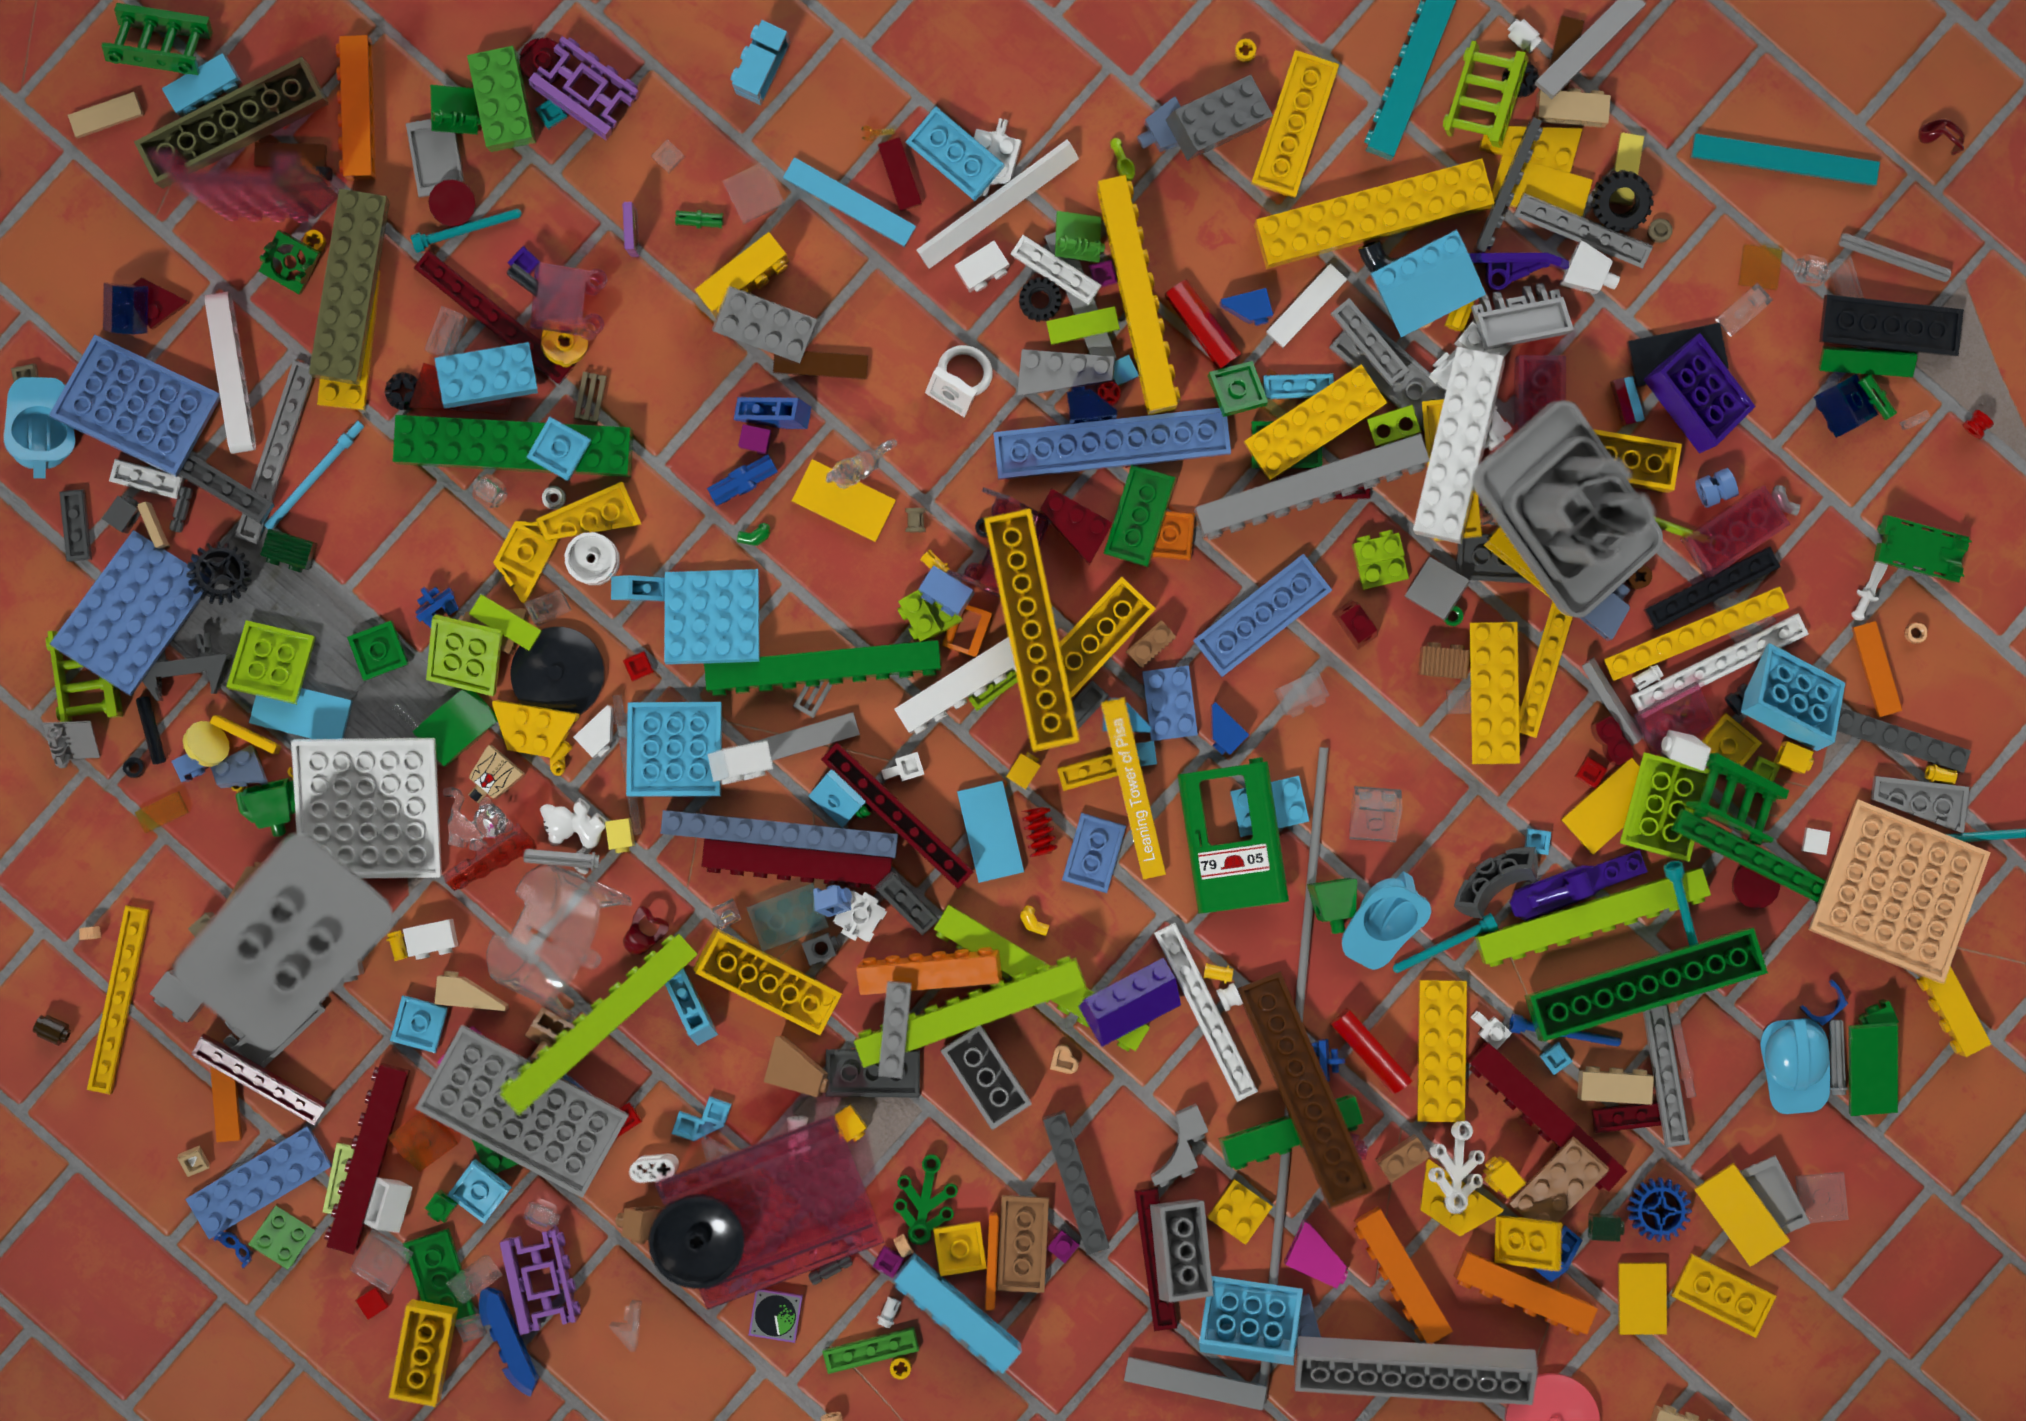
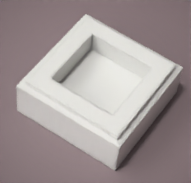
M1805 828L1801 851L1826 855L1830 832Z

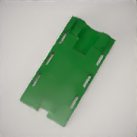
M1883 515L1879 533L1883 535L1882 543H1877L1874 562L1953 583L1960 582V578L1964 577L1962 559L1968 551L1969 543H1972L1969 537L1897 517Z

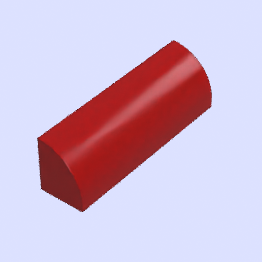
M1187 279L1181 281L1165 293L1164 297L1218 370L1223 369L1242 355Z
M1347 1008L1330 1023L1392 1094L1400 1092L1413 1081L1351 1010Z

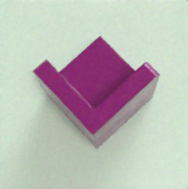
M743 424L738 446L742 449L756 451L758 454L767 455L772 432L771 430Z

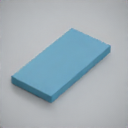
M936 106L906 141L912 149L974 201L979 198L1005 167L1003 162Z
M301 688L297 705L256 695L249 723L310 739H343L353 700Z
M1003 781L957 791L978 882L1024 872Z

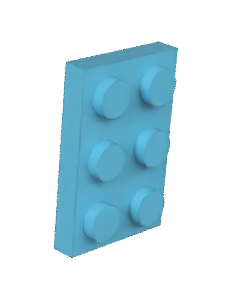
M1299 776L1271 782L1278 829L1309 822ZM1246 788L1230 791L1240 837L1252 835Z

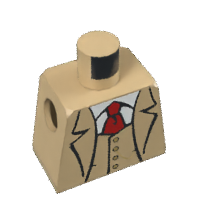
M488 745L469 776L477 785L468 795L477 803H480L487 794L493 799H497L526 774L493 745Z

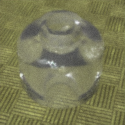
M1805 254L1795 261L1793 275L1800 284L1818 287L1828 280L1830 268H1828V262L1825 258Z
M486 474L482 477L478 476L471 486L473 488V498L489 509L500 507L508 495L505 483L491 474Z
M537 1198L534 1202L530 1201L528 1203L523 1218L526 1219L528 1227L540 1232H548L551 1227L556 1228L560 1215L557 1214V1205Z

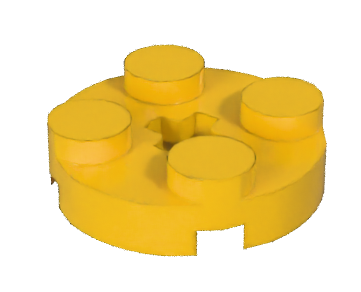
M558 319L550 322L544 328L541 349L551 362L563 367H570L585 356L588 348L586 330L581 324L572 319L561 321ZM559 339H570L569 346H561Z

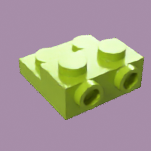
M1393 530L1380 532V537L1371 539L1370 535L1356 538L1357 543L1352 544L1362 590L1409 579L1399 533L1394 534Z
M919 590L898 601L901 607L897 608L903 620H909L912 626L909 628V632L915 641L918 639L920 642L929 641L964 621L962 616L959 617L954 614L951 617L941 610L942 606L934 602L932 605L922 599V593Z

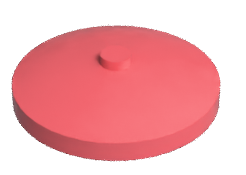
M1545 1373L1537 1375L1533 1405L1507 1404L1504 1421H1600V1415L1594 1398L1581 1383L1563 1374Z

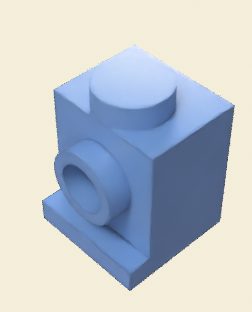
M188 754L171 761L181 782L191 781L190 776L195 778L206 773L205 768L207 766L198 764L199 762L195 759L192 760Z
M831 885L826 890L813 889L816 912L826 917H831L851 910L852 894L848 888L842 889L838 885Z

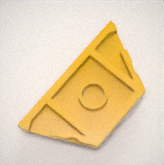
M515 521L493 562L524 604L527 603L560 540L545 541L537 522Z
M500 700L492 701L507 750L549 758L556 755L560 749L561 742L567 738L568 731L573 723L579 719L580 715Z
M1430 1159L1425 1161L1426 1168L1422 1185L1423 1192L1420 1210L1458 1236L1464 1235L1503 1212V1208L1476 1190L1467 1197L1468 1204L1465 1210L1458 1214L1449 1212L1445 1206L1446 1195L1438 1183L1432 1182L1428 1176L1430 1169L1443 1168ZM1443 1169L1445 1173V1178L1452 1187V1178L1450 1177L1448 1172L1445 1169ZM1463 1181L1461 1189L1466 1185Z

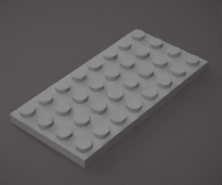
M461 1025L415 1109L583 1198L629 1114L560 1078L518 1116L499 1095L503 1091L500 1087L510 1078L513 1081L521 1075L518 1071L526 1063H533L472 1029Z

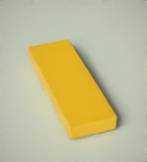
M215 715L210 721V724L272 754H279L281 750L280 744L222 716Z
M1113 753L1057 768L1063 791L1118 776Z

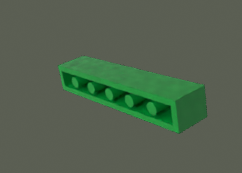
M1348 1094L1336 1098V1103L1348 1131L1351 1132L1358 1129L1357 1125L1364 1122L1356 1097ZM1289 1115L1218 1138L1226 1165L1230 1168L1234 1167L1235 1170L1247 1167V1163L1254 1160L1256 1162L1266 1161L1270 1159L1269 1155L1277 1152L1279 1155L1291 1152L1292 1147L1298 1145L1302 1147Z

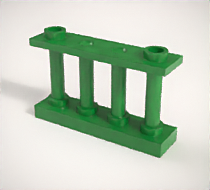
M116 3L114 11L120 28L114 44L102 42L101 46L105 61L182 74L199 75L197 59L194 53L199 38L211 39L213 31L209 17ZM131 27L143 29L137 47L124 45ZM153 31L166 33L160 51L147 49ZM176 35L190 36L184 55L170 53Z
M1709 753L1706 766H1708L1710 772L1700 801L1687 802L1686 807L1694 810L1693 813L1697 816L1708 817L1744 835L1753 844L1772 843L1774 838L1763 833L1773 802H1776V799H1787L1789 790L1718 753ZM1723 774L1727 776L1726 779L1728 781L1719 808L1716 809L1710 806L1709 802L1718 775ZM1741 783L1745 785L1744 789L1746 791L1735 819L1727 815L1736 785ZM1758 792L1762 794L1764 800L1753 828L1745 824L1754 795Z

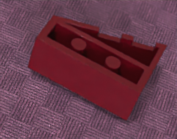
M1052 488L1040 508V512L1090 565L1113 522Z

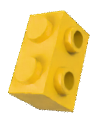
M1496 1156L1492 1157L1485 1163L1486 1168L1482 1170L1486 1174V1177L1483 1179L1495 1192L1500 1191L1507 1198L1526 1184L1511 1164L1502 1156L1498 1158Z

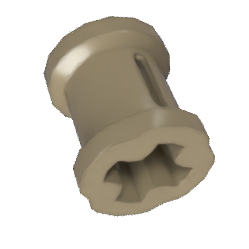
M905 508L907 513V528H905V532H926V528H924L926 508Z

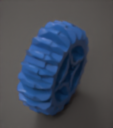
M1658 1177L1655 1184V1181L1650 1178L1648 1179V1187L1644 1182H1641V1191L1636 1188L1633 1189L1637 1197H1629V1200L1634 1205L1627 1206V1210L1634 1213L1628 1215V1219L1636 1220L1633 1222L1632 1227L1634 1229L1639 1228L1638 1234L1641 1236L1646 1234L1648 1240L1653 1239L1655 1235L1656 1241L1661 1242L1663 1235L1665 1240L1670 1241V1233L1678 1237L1677 1229L1679 1228L1683 1231L1686 1229L1682 1222H1690V1219L1685 1214L1692 1213V1210L1685 1208V1206L1689 1205L1691 1201L1683 1199L1687 1192L1684 1190L1679 1192L1681 1186L1677 1183L1673 1185L1672 1180L1667 1179L1664 1184L1663 1178ZM1664 1191L1672 1194L1677 1207L1667 1205ZM1656 1192L1652 1202L1643 1204L1650 1194ZM1659 1204L1665 1208L1661 1214L1653 1211ZM1642 1213L1652 1214L1655 1228L1645 1223ZM1675 1215L1672 1222L1663 1227L1666 1218Z

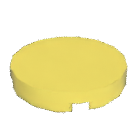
M199 721L192 724L183 737L186 753L192 760L195 759L202 766L213 767L220 764L228 756L230 747L227 736L223 730L210 724V722Z

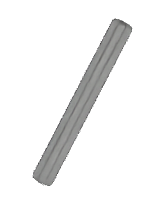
M1843 233L1839 239V246L1943 282H1947L1950 279L1952 271L1948 268L1847 233Z

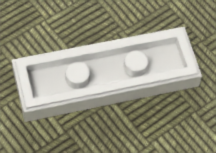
M115 459L109 481L179 499V491L183 486L184 478L179 475L175 477L164 471Z

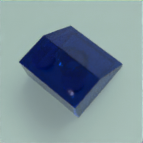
M105 282L103 285V330L111 333L132 335L147 333L148 286Z
M1857 374L1814 396L1818 410L1824 415L1829 430L1836 438L1879 415L1874 405L1868 401L1870 398L1858 383L1860 379Z
M1085 386L1072 387L1071 391L1067 392L1066 401L1069 424L1116 419L1117 410L1091 389L1085 390Z

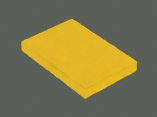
M1497 1215L1495 1224V1263L1560 1271L1562 1223Z
M1665 1262L1618 1263V1333L1620 1335L1667 1334Z

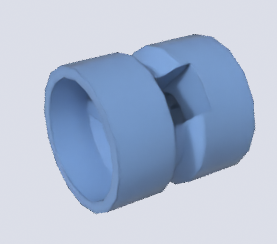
M1728 468L1715 472L1713 477L1708 475L1695 480L1698 496L1706 508L1720 503L1721 498L1726 501L1739 495L1736 480Z

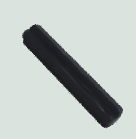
M148 696L139 697L136 699V704L152 764H162L166 762L150 698Z

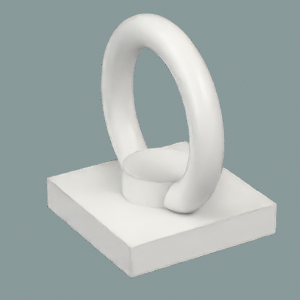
M967 345L952 347L939 359L938 366L931 376L925 393L962 417H965L975 396L984 392L992 381L993 371L991 363L987 356L977 348ZM957 355L974 357L983 368L981 382L974 387H970L959 377L947 372L948 362Z

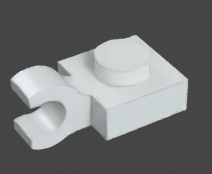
M918 752L896 758L897 766L881 770L884 780L900 775L901 780L905 781L924 775Z
M1476 1010L1470 1017L1482 1028L1478 1034L1496 1050L1512 1034L1494 1016L1488 1021Z

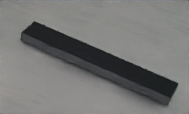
M1769 546L1644 609L1653 629L1657 630L1781 566Z

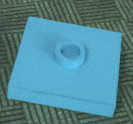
M549 417L526 458L569 481L592 440Z
M832 769L809 794V797L842 828L866 802Z
M402 995L390 1041L436 1053L449 1007Z
M474 1159L447 1196L485 1224L512 1187L478 1160Z

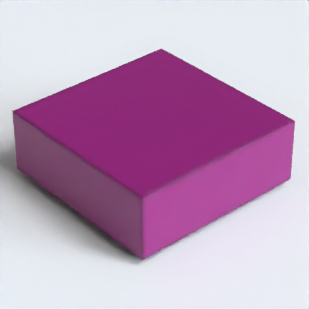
M1112 260L1089 265L1092 279L1101 284V288L1117 284Z
M884 1245L872 1267L893 1278L904 1258L896 1251Z

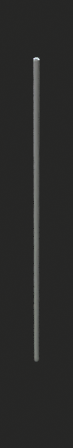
M1319 747L1295 998V1007L1302 1023L1313 918V904L1307 884L1316 883L1329 749ZM1286 1106L1284 1116L1289 1115ZM1290 1152L1280 1156L1268 1283L1278 1285ZM1261 1361L1259 1384L1267 1386L1264 1404H1266L1270 1362Z

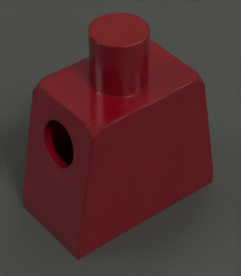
M1351 600L1332 613L1357 650L1377 637V628L1358 602Z

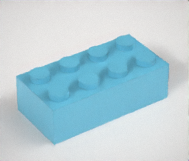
M529 342L435 358L444 408L538 393Z

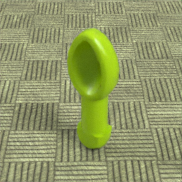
M1113 138L1110 141L1111 149L1113 148L1118 161L1117 171L1120 176L1126 175L1127 181H1131L1135 176V166L1125 156L1121 140Z

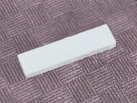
M1022 235L1010 254L1087 305H1090L1102 286L1059 257H1055L1053 253L1025 235Z
M1329 264L1266 333L1284 348L1347 279L1334 266Z

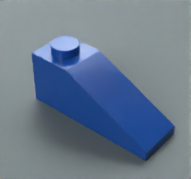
M737 397L734 420L784 429H808L811 406L799 398Z

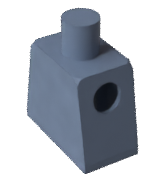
M1176 97L1170 99L1145 119L1144 124L1148 131L1137 136L1143 149L1155 143L1159 152L1179 146L1165 120L1175 109L1181 107Z
M1621 584L1588 615L1578 618L1607 641L1612 640L1630 609V606L1623 601L1630 592V589Z

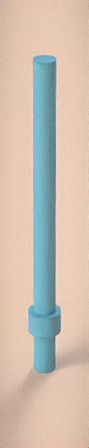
M357 420L346 434L343 433L337 439L338 443L264 524L267 529H273L345 448L348 449L354 443L353 439L365 427Z

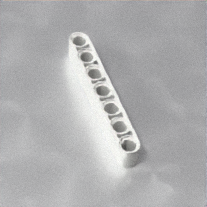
M229 291L205 295V306L228 447L231 454L256 450V439L233 298Z

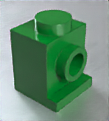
M1885 999L1879 1001L1880 1006L1874 1004L1865 1008V1013L1860 1014L1858 1018L1860 1025L1899 1023V1020L1890 1001Z
M441 1189L434 1194L424 1209L429 1211L427 1214L433 1220L446 1222L458 1206V1203L447 1196L448 1194Z

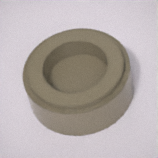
M1656 219L1648 227V236L1655 243H1663L1672 235V226L1665 219Z

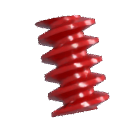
M1040 807L1021 811L1028 813L1027 816L1022 818L1023 821L1030 822L1024 829L1032 831L1030 835L1026 836V839L1034 841L1028 845V849L1035 850L1030 857L1051 854L1052 851L1058 848L1057 845L1050 844V842L1056 839V836L1048 834L1054 830V826L1047 825V823L1052 821V817L1045 816V814L1051 811L1050 808Z

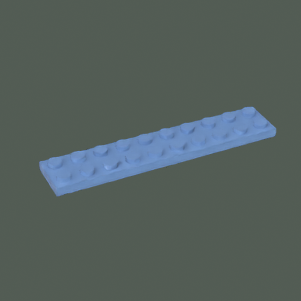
M1220 408L993 432L998 480L1231 455L1227 416L1223 417Z

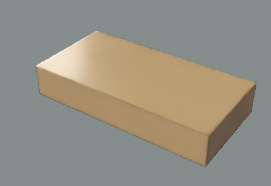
M144 501L138 504L137 507L154 547L159 549L169 547L152 503Z

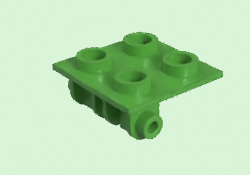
M1056 211L1055 257L1100 262V252L1103 253L1105 250V244L1100 241L1101 217Z
M275 1206L248 1245L288 1270L290 1266L294 1265L297 1256L315 1230Z

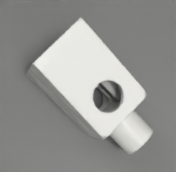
M1581 240L1574 250L1569 262V268L1566 269L1559 285L1597 294L1601 290L1602 285L1615 290L1620 277L1609 272L1613 263L1610 258Z

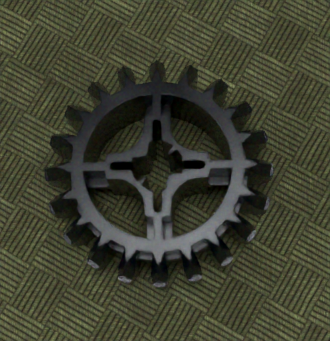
M220 542L215 543V548H212L210 543L205 546L206 551L201 547L198 548V555L192 554L191 559L193 562H188L187 568L190 571L186 573L187 577L193 578L188 582V585L196 586L193 589V593L198 594L201 591L200 599L204 600L208 596L210 597V604H213L214 600L218 599L219 605H223L224 598H226L228 603H232V595L240 599V591L246 593L248 589L246 585L251 583V579L246 577L252 574V570L246 569L250 562L242 561L245 558V554L240 553L237 555L238 547H234L232 551L229 550V543H225L224 548H220ZM213 557L224 558L219 563H215L211 560L209 562L207 561L208 559ZM231 562L237 568L238 580L233 577L234 575L228 569ZM200 566L205 569V572L210 577L207 585L200 576ZM224 567L223 575L221 574L214 581L215 573ZM219 584L232 586L224 590L214 589Z

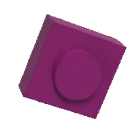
M1061 1229L1047 1246V1249L1062 1262L1066 1263L1080 1244Z

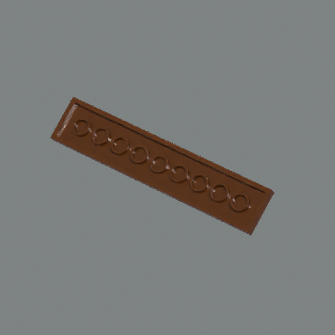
M1281 971L1237 988L1243 1002L1242 1005L1328 1208L1332 1209L1373 1192L1374 1189Z

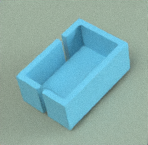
M761 20L759 26H754L750 36L753 41L749 47H744L740 57L742 63L739 68L735 67L730 78L733 81L732 86L737 95L759 105H762L791 43L787 31L764 20Z

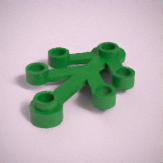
M935 1154L926 1155L922 1161L925 1177L921 1197L912 1186V1180L908 1175H901L897 1181L898 1187L905 1191L918 1210L916 1220L907 1209L908 1203L904 1198L896 1199L893 1204L894 1210L901 1214L909 1226V1240L916 1245L927 1243L933 1228H936L944 1221H950L954 1216L953 1209L950 1206H944L941 1208L939 1215L926 1222L928 1212L948 1198L955 1197L958 1193L957 1186L954 1183H948L943 1191L930 1199L934 1174L941 1167V1160ZM929 1159H934L936 1161V1165L934 1167H929L927 1165V1161ZM906 1178L909 1184L902 1186L900 1180ZM952 1186L955 1188V1193L950 1195L946 1192V1189ZM899 1201L905 1204V1208L902 1210L896 1207V1203ZM946 1209L951 1211V1216L948 1218L942 1215V1212ZM917 1229H922L924 1231V1235L918 1237L916 1236L915 1231Z

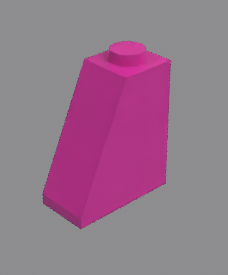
M1303 1219L1284 1259L1285 1265L1338 1288L1339 1284L1343 1285L1347 1278V1266L1312 1225Z

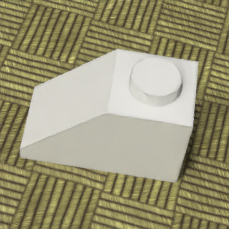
M607 705L574 736L575 740L592 758L597 756L601 758L611 749L609 745L613 742L614 708L611 705Z
M1668 730L1661 744V752L1668 758L1704 771L1711 748L1694 735Z

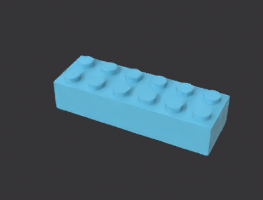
M915 1252L897 1271L894 1279L897 1283L895 1287L904 1295L909 1293L915 1299L913 1302L921 1310H929L933 1314L931 1316L932 1319L940 1326L945 1324L951 1329L949 1333L956 1340L961 1341L963 1339L969 1345L967 1348L975 1356H983L987 1360L986 1365L994 1372L999 1370L1001 1373H1004L1021 1353V1343L943 1276H940L936 1270Z

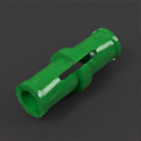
M676 210L675 225L696 226L697 229L702 227L723 228V213H703L702 210H697V212Z
M1871 374L1858 381L1870 398L1868 401L1870 404L1875 405L1884 420L1891 418L1897 413L1887 399L1886 391L1881 390Z

